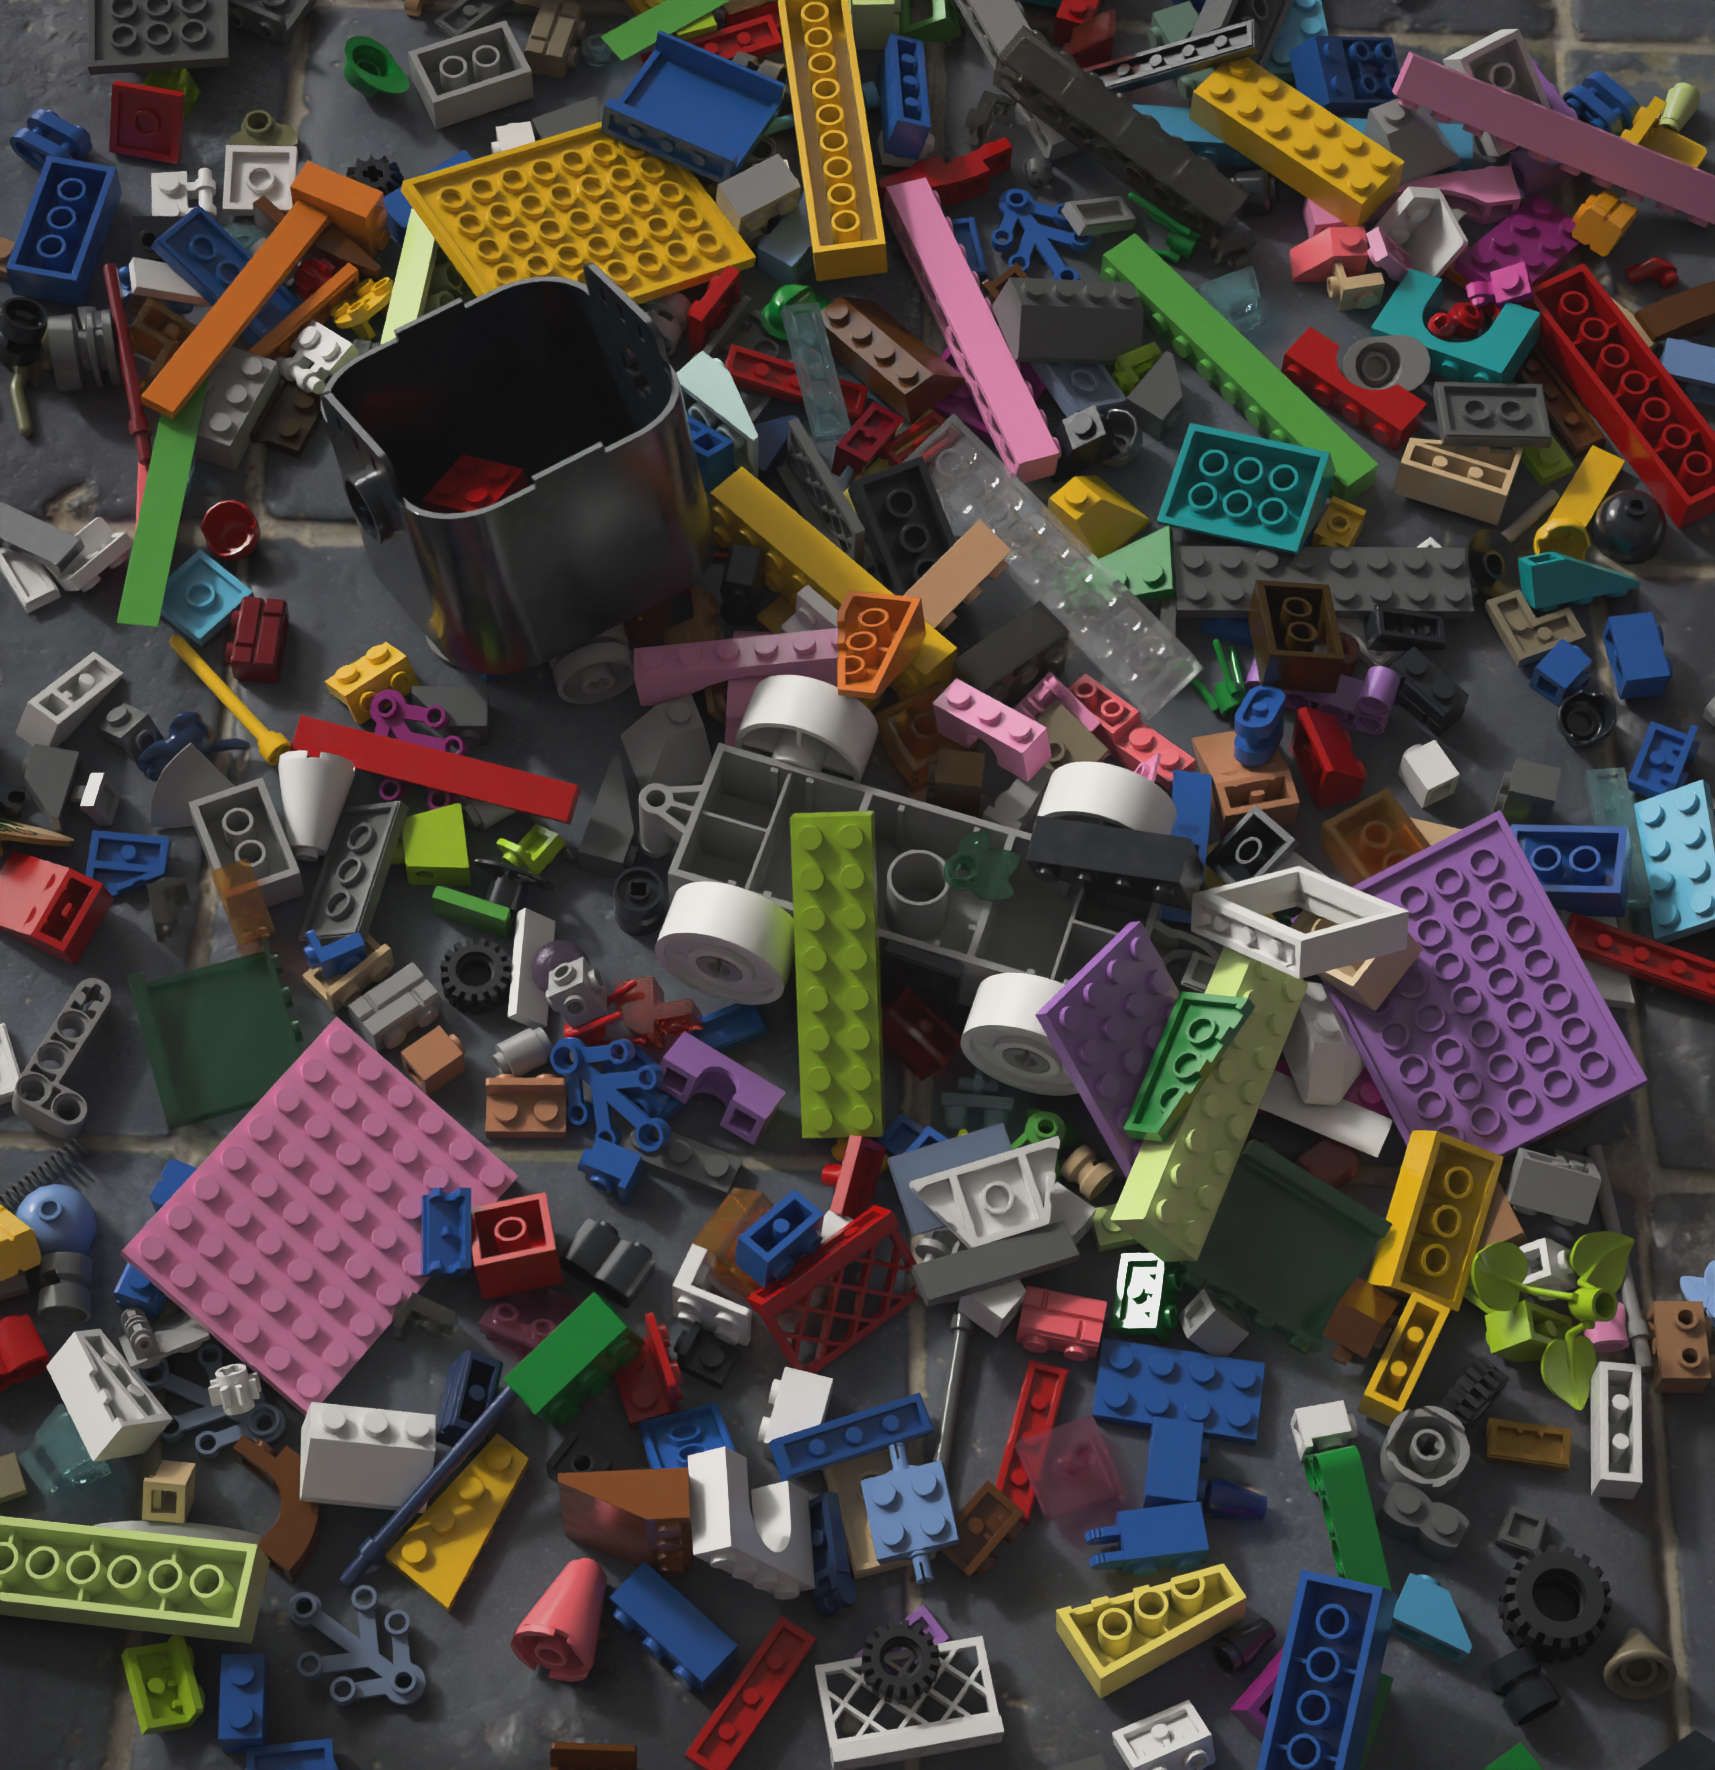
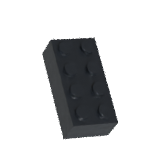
M923 456L859 478L850 485L848 493L857 516L865 528V536L884 585L894 595L903 596L956 543Z

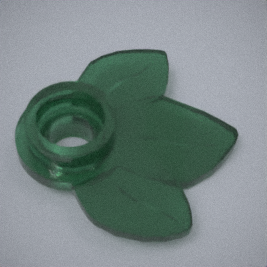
M976 831L966 835L960 841L958 853L946 861L944 878L952 888L960 891L970 890L982 900H1006L1014 894L1013 888L1007 879L1017 869L1020 855L1005 849L990 848V838L987 831ZM960 870H966L970 873V875L960 876L957 874V872Z

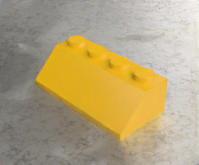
M1412 1130L1367 1282L1381 1290L1407 1299L1410 1298L1414 1291L1450 1308L1451 1311L1459 1312L1472 1268V1261L1475 1258L1504 1157L1439 1131Z

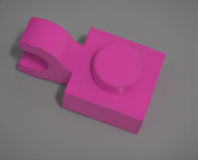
M1525 261L1490 272L1491 282L1476 281L1466 285L1468 299H1472V303L1476 307H1482L1496 301L1498 307L1502 309L1507 301L1518 304L1535 298L1529 269Z

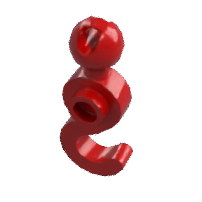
M1472 299L1469 303L1457 302L1448 313L1441 312L1432 316L1428 322V331L1434 337L1443 341L1448 340L1453 335L1458 338H1473L1483 326L1484 313L1491 318L1493 325L1502 309L1498 307L1496 301L1482 307H1476L1472 303Z

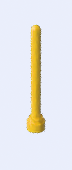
M172 636L169 641L171 648L258 741L257 746L261 757L270 766L278 765L280 755L290 752L292 744L282 733L269 731L182 636Z

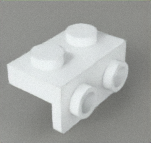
M96 517L74 535L81 538L85 548L64 571L60 573L49 567L47 569L65 591H79L81 589L85 592L101 580L98 574L109 566L113 569L128 558L129 555L126 551L133 546V541L126 532L114 533L102 517Z

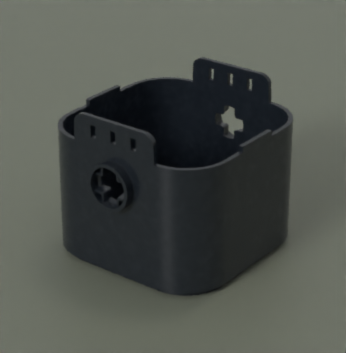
M594 262L583 266L587 285L563 277H533L505 284L465 304L461 298H458L394 329L396 338L346 363L331 377L323 393L320 395L321 411L341 471L343 488L355 515L373 573L441 653L456 666L471 672L505 675L538 667L682 592L706 572L716 552V536L680 383L675 370L669 364L662 334L653 319ZM462 454L524 469L528 482L527 488L497 503L464 513L445 514L426 511L422 501Z

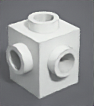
M1545 1237L1519 1247L1523 1251L1528 1264L1527 1277L1522 1284L1561 1292L1577 1288L1575 1272L1570 1265L1571 1249ZM1534 1295V1296L1538 1297L1540 1300H1544V1301H1550V1300H1555V1299H1556V1298H1550V1297H1544V1296Z

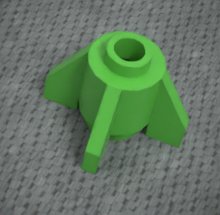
M1034 1107L1026 1109L1025 1117L1027 1123L1025 1125V1132L1011 1144L1012 1150L1058 1136L1060 1147L1057 1151L1055 1165V1183H1060L1058 1158L1063 1151V1147L1081 1142V1131L1052 1112L1041 1111Z

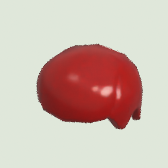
M235 500L220 501L208 509L200 527L209 550L215 556H219L221 560L225 561L245 558L256 549L261 535L260 526L255 515L245 504Z

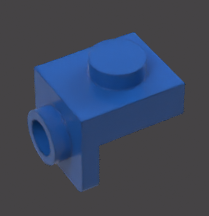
M314 930L306 932L308 946L303 948L305 957L312 970L319 968L324 981L339 974L346 975L367 958L365 944L359 932L323 947Z

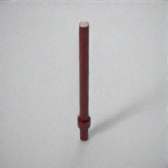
M109 263L103 266V272L131 420L128 422L131 438L136 442L139 463L141 465H148L152 456L150 437L153 435L151 421L146 417L144 405L141 402L142 393L117 264Z

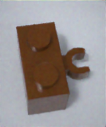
M1357 1277L1339 1300L1322 1333L1323 1336L1338 1343L1331 1359L1346 1366L1354 1353L1366 1359L1374 1347L1381 1350L1387 1339L1393 1334L1401 1317L1395 1313L1401 1300Z

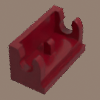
M873 402L836 445L831 473L840 477L844 473L846 465H848L855 472L853 481L862 478L866 467L887 442L898 436L899 428L903 425L905 418Z

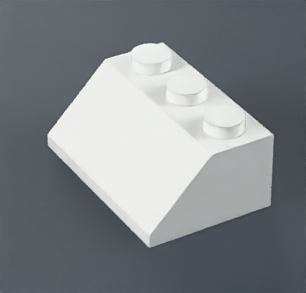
M311 1402L301 1428L300 1501L397 1511L433 1470L436 1451L435 1415ZM427 1502L418 1511V1513H425L427 1508Z

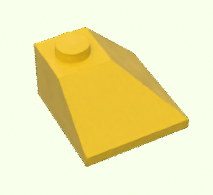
M1075 476L1049 498L1046 522L1090 560L1095 562L1121 549L1150 524V519L1100 477Z

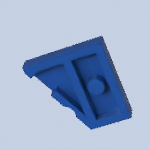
M93 830L85 876L103 883L113 898L162 881L167 878L172 841L170 837Z

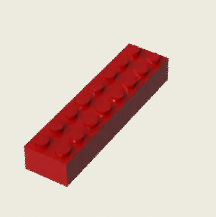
M1583 263L1532 287L1535 298L1522 302L1520 306L1540 312V338L1537 343L1677 528L1681 529L1715 512V432L1588 267Z

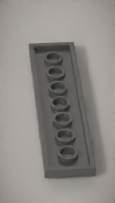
M1173 546L1176 618H1248L1249 604L1256 580L1329 585L1336 618H1365L1374 605L1441 614L1444 616V619H1471L1474 612L1470 578L1465 565V548L1302 547L1299 554L1295 555L1264 547Z

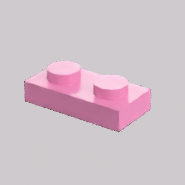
M1379 227L1366 233L1371 247L1367 249L1370 260L1377 268L1381 266L1385 269L1392 281L1398 280L1401 283L1410 268L1416 270L1411 254Z

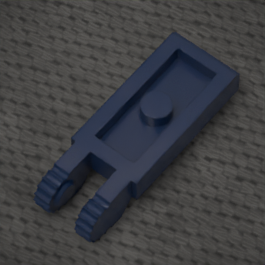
M826 1491L810 1500L808 1507L810 1510L815 1588L812 1589L813 1596L816 1601V1609L819 1611L818 1613L825 1617H831L838 1612L839 1607L844 1609L855 1604L857 1594L855 1593L856 1584L848 1574L850 1569L838 1493Z

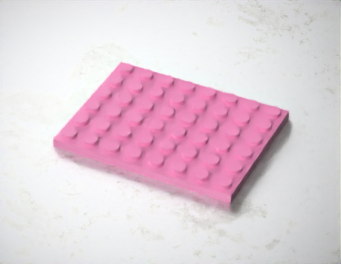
M336 1016L119 1255L253 1372H258L260 1378L306 1417L311 1402L322 1403L431 1278L421 1276V1196L427 1195L435 1188H442V1192L450 1193L463 1187L471 1188V1207L495 1203L517 1179L518 1175Z

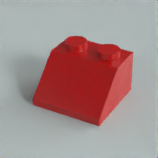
M1308 707L1299 708L1289 748L1316 809L1359 798L1363 782L1366 781V772L1363 763L1360 760H1356L1352 753V741L1346 728H1341L1335 715Z

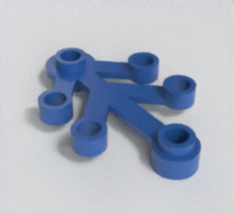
M1009 189L999 198V210L1003 215V220L1000 228L992 233L991 246L997 252L1009 251L1013 242V230L1019 222L1024 229V234L1017 253L1009 258L1008 269L1015 263L1024 266L1021 269L1028 275L1029 260L1035 246L1054 275L1053 279L1081 281V277L1075 269L1065 266L1050 242L1070 247L1077 253H1085L1091 248L1092 235L1078 236L1075 230L1070 233L1038 224L1034 217L1054 221L1059 227L1071 226L1066 217L1059 215L1062 214L1061 210L1065 203L1052 207L1034 202L1032 196L1025 190ZM1003 238V239H1006L1007 241H1006V242H999L997 239ZM1077 239H1083V240H1085L1086 242L1080 243V242H1077L1076 240H1077Z
M575 1037L559 1040L551 1051L550 1061L555 1071L565 1076L569 1101L567 1117L572 1124L582 1125L592 1121L595 1112L597 1127L595 1142L598 1137L606 1140V1132H609L612 1137L611 1143L619 1145L623 1136L620 1129L613 1125L612 1106L636 1127L635 1139L641 1149L653 1152L663 1149L668 1145L671 1139L670 1126L661 1118H650L619 1090L630 1087H640L644 1090L659 1087L663 1082V1072L659 1066L649 1064L640 1067L636 1071L601 1074L590 1063L611 1060L615 1064H622L631 1061L635 1055V1048L630 1040L619 1039L612 1041L609 1045L586 1047L580 1039ZM619 1045L624 1049L623 1058L618 1054ZM570 1051L574 1055V1063L570 1060ZM647 1071H650L653 1076L652 1083H649L646 1079ZM582 1079L591 1087L593 1105L589 1101L584 1100ZM579 1106L583 1109L584 1112L583 1119H581L577 1113V1109ZM655 1127L659 1132V1140L654 1135Z

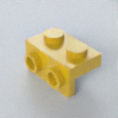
M387 642L372 647L365 656L350 665L339 668L335 675L324 681L330 694L348 706L354 721L358 724H363L372 718L370 713L371 702L379 692L391 689L406 696L412 692V686L420 685L408 657ZM388 702L384 709L392 705V702Z

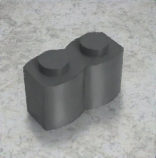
M1394 1482L1376 1518L1377 1527L1385 1535L1399 1542L1412 1543L1415 1549L1426 1558L1445 1564L1450 1563L1470 1524L1468 1519L1457 1509L1447 1504L1432 1502L1423 1491L1403 1482Z

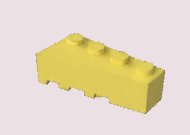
M1223 1563L1173 1577L1171 1582L1153 1587H1149V1584L1133 1588V1592L1110 1599L1108 1596L1093 1599L1091 1604L1074 1609L1071 1606L1057 1609L1056 1631L1099 1698L1102 1699L1245 1619L1247 1597Z

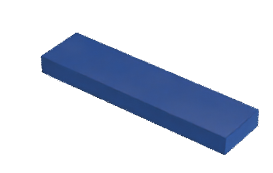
M919 1392L773 1439L768 1444L782 1482L888 1449L892 1444L897 1446V1443H906L928 1436L935 1430Z

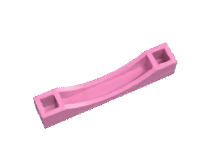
M1511 165L1489 166L1484 169L1457 170L1451 173L1428 175L1399 186L1361 226H1366L1370 222L1382 218L1408 186L1440 188L1451 209H1461L1467 213V219L1481 225L1498 223L1505 220L1519 208L1521 196ZM1307 197L1304 198L1302 217L1309 239L1329 227H1350Z
M838 628L634 648V680L640 705L642 707L662 704L689 696L716 683L748 676L798 675L814 678L838 687Z

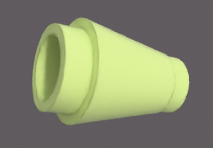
M1677 83L1674 88H1671L1667 94V105L1660 125L1679 134L1700 106L1699 90L1687 83Z

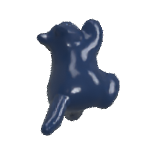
M184 711L179 713L171 722L169 737L165 740L154 742L138 758L140 763L138 769L141 772L147 771V777L150 780L158 781L167 764L189 743H192L205 757L212 752L246 750L250 748V743L238 738L220 740L212 728L203 722L200 713Z

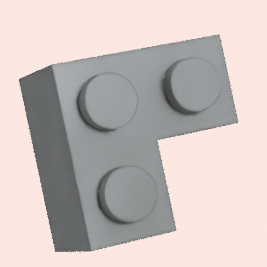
M778 153L718 184L716 204L748 247L753 248L767 234L768 220L778 214L786 215L796 208L797 204H799L801 185Z
M1519 1147L1505 1194L1508 1202L1513 1204L1512 1208L1518 1212L1536 1215V1212L1539 1211L1552 1215L1551 1218L1554 1221L1564 1225L1575 1226L1576 1222L1588 1225L1602 1178L1592 1158L1553 1148L1551 1156Z

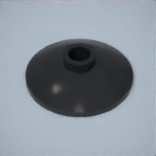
M1483 529L1474 533L1469 538L1465 548V565L1469 578L1475 588L1488 599L1519 589V557L1511 542L1500 532L1492 529Z

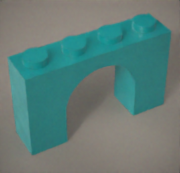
M1410 268L1372 325L1371 337L1409 335L1416 338L1428 350L1431 360L1429 372L1441 375L1448 380L1466 383L1510 384L1540 338V312L1507 301L1491 328L1481 337L1462 343L1440 340L1428 332L1426 328L1430 318L1437 313L1443 304L1442 279Z

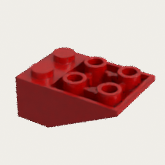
M12 850L0 870V931L76 966L114 899L103 883L71 868Z

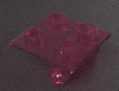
M546 1287L495 1297L478 1322V1326L481 1327L480 1332L486 1335V1340H493L505 1346L508 1345V1348L514 1350L517 1344L521 1343L519 1352L525 1355L529 1347L531 1353L583 1302Z

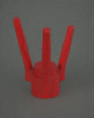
M631 980L608 995L607 1007L637 986L636 980ZM618 1011L602 1018L599 1017L574 1029L567 1022L564 1026L565 1038H578L586 1047L609 1045L612 1041L619 1039L603 1040L602 1038L606 1034L605 1026L622 1019L623 1013ZM643 1037L623 1038L630 1040L634 1046L646 1044V1039Z

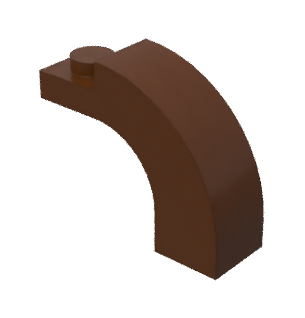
M242 1435L233 1446L237 1462L268 1483L281 1497V1508L278 1518L272 1528L259 1542L258 1546L270 1560L269 1567L294 1584L316 1552L322 1530L321 1505L315 1502L300 1501L301 1458L294 1450L286 1445L280 1454L275 1457L277 1453L267 1443L260 1439L253 1442Z

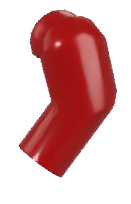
M1651 257L1624 269L1631 285L1651 278L1661 282L1663 288L1670 289L1677 285L1679 281L1675 266L1657 257Z

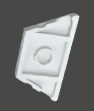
M1056 1136L916 1179L909 1183V1187L968 1249L1047 1226L1050 1222L1051 1196L1055 1184V1165L1060 1140Z

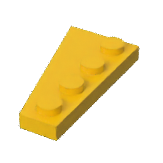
M497 1433L385 1555L386 1562L449 1613L456 1601L455 1597L464 1581H467L473 1570L474 1562L484 1544H487L493 1533V1527L502 1510H505L527 1470L529 1458Z

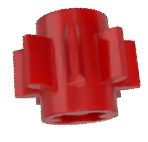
M324 257L320 261L317 258L304 260L297 267L294 274L295 284L299 287L296 293L307 300L335 275L334 271L337 267Z

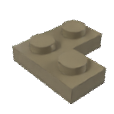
M1520 589L1486 601L1484 609L1517 668L1543 659L1561 639L1574 646L1583 645L1586 635L1570 607L1536 618Z

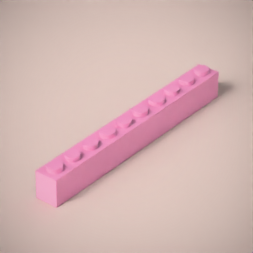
M1412 52L1408 53L1392 90L1397 97H1400L1398 104L1415 111L1418 110L1420 105L1432 110L1430 116L1441 122L1450 124L1451 119L1464 123L1462 129L1471 134L1482 137L1483 133L1487 132L1496 136L1495 143L1514 150L1516 145L1529 149L1527 156L1547 163L1548 158L1561 162L1559 168L1570 174L1579 176L1580 171L1593 175L1592 182L1602 187L1611 189L1613 184L1625 188L1623 194L1632 199L1643 202L1644 198L1648 197L1657 201L1655 207L1664 212L1675 215L1676 211L1680 210L1689 214L1687 220L1705 228H1707L1708 223L1715 225V175Z
M926 177L886 187L883 211L960 373L965 378L970 394L1013 484L1018 485L1055 475L1058 459L1061 458L1059 441L1056 437L1052 438L1047 428L1046 415L1042 409H1038L1036 406L1032 386L1029 381H1024L1020 373V363L1015 362L1000 325H997L993 317L992 304L988 298H984L980 290L978 275L974 270L971 271L968 266L965 248L961 243L958 244L954 237L951 219L945 217L941 210V202L937 191L931 189Z

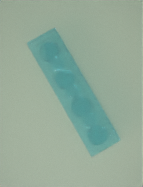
M819 302L784 306L781 315L814 443L841 440L851 429Z
M1621 767L1587 770L1584 780L1594 826L1628 827L1633 852L1626 910L1650 909L1653 900L1625 769Z

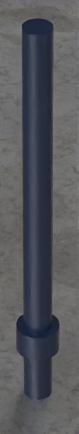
M507 1385L377 1534L374 1537L369 1535L358 1548L360 1553L339 1576V1579L344 1584L352 1588L372 1564L377 1565L388 1553L386 1548L520 1397L512 1387Z

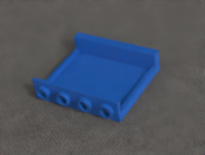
M659 30L655 50L618 100L610 97L604 105L601 132L718 183H722L737 175L781 111L786 84Z

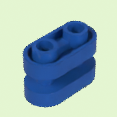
M1601 71L1593 72L1583 80L1582 86H1574L1562 98L1569 108L1575 110L1580 121L1616 136L1621 135L1622 129H1629L1633 126L1634 117L1640 109V105L1631 94Z
M36 109L27 119L26 123L29 129L19 128L9 140L12 149L19 157L41 170L47 155L71 160H83L92 150L91 136L86 129L79 125L70 124L48 109Z
M1257 686L1250 689L1235 714V732L1237 736L1234 739V757L1245 766L1259 767L1267 763L1272 758L1284 736V719L1282 715L1285 711V693L1281 689L1274 686Z

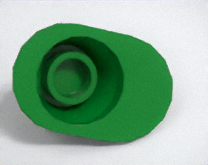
M354 36L345 42L344 52L346 61L343 73L347 82L354 89L367 97H376L380 92L398 95L405 93L409 89L410 82L407 76L397 65L387 48L378 41L365 36Z
M785 285L776 291L771 302L764 307L761 312L760 321L763 329L770 336L778 340L789 342L801 341L816 332L813 316L830 303L825 298L815 294V290L809 285Z

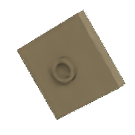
M1057 699L1036 720L1037 723L1047 727L1052 757L1045 763L1044 767L1053 772L1063 765L1074 762L1102 763L1111 753Z

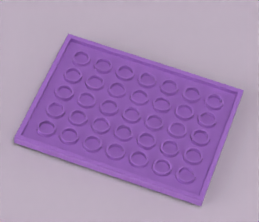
M1501 810L1352 887L1408 910V933L1423 949L1376 1011L1351 999L1321 978L1407 1146L1412 1130L1439 1131L1506 1157L1518 1151L1519 1147L1524 1148L1649 1084ZM1299 915L1290 919L1292 924Z

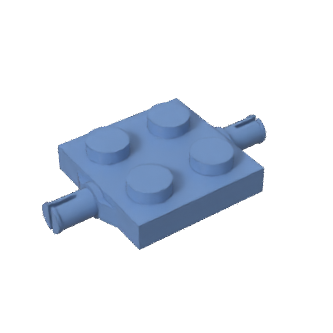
M897 1443L900 1458H898L895 1445L892 1444L888 1447L893 1470L884 1475L860 1480L876 1559L879 1564L899 1559L913 1561L916 1583H925L923 1570L925 1578L929 1583L934 1580L929 1556H932L940 1549L961 1544L944 1464L940 1460L920 1466L909 1465L905 1443Z

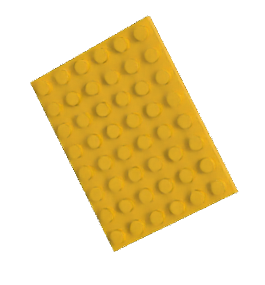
M602 121L404 180L401 187L402 194L476 297L505 284L533 277H563L587 285L583 266L594 262L638 305L709 282L715 275L720 276L727 265L739 271L754 266L756 256L691 170L601 132Z

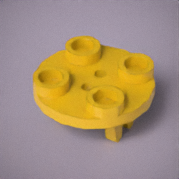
M386 277L378 282H374L372 278L360 282L354 288L356 293L349 300L337 303L329 311L336 326L340 329L352 328L361 340L365 338L371 340L375 337L376 334L368 321L379 311L387 317L394 281Z

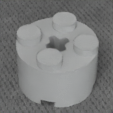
M1424 1406L1423 1408L1409 1409L1402 1412L1391 1424L1381 1448L1380 1473L1391 1487L1394 1482L1413 1485L1423 1491L1432 1502H1436L1439 1498L1450 1493L1457 1485L1470 1456V1444H1468L1462 1423L1449 1411L1436 1406ZM1422 1451H1426L1430 1455L1424 1456L1421 1453Z

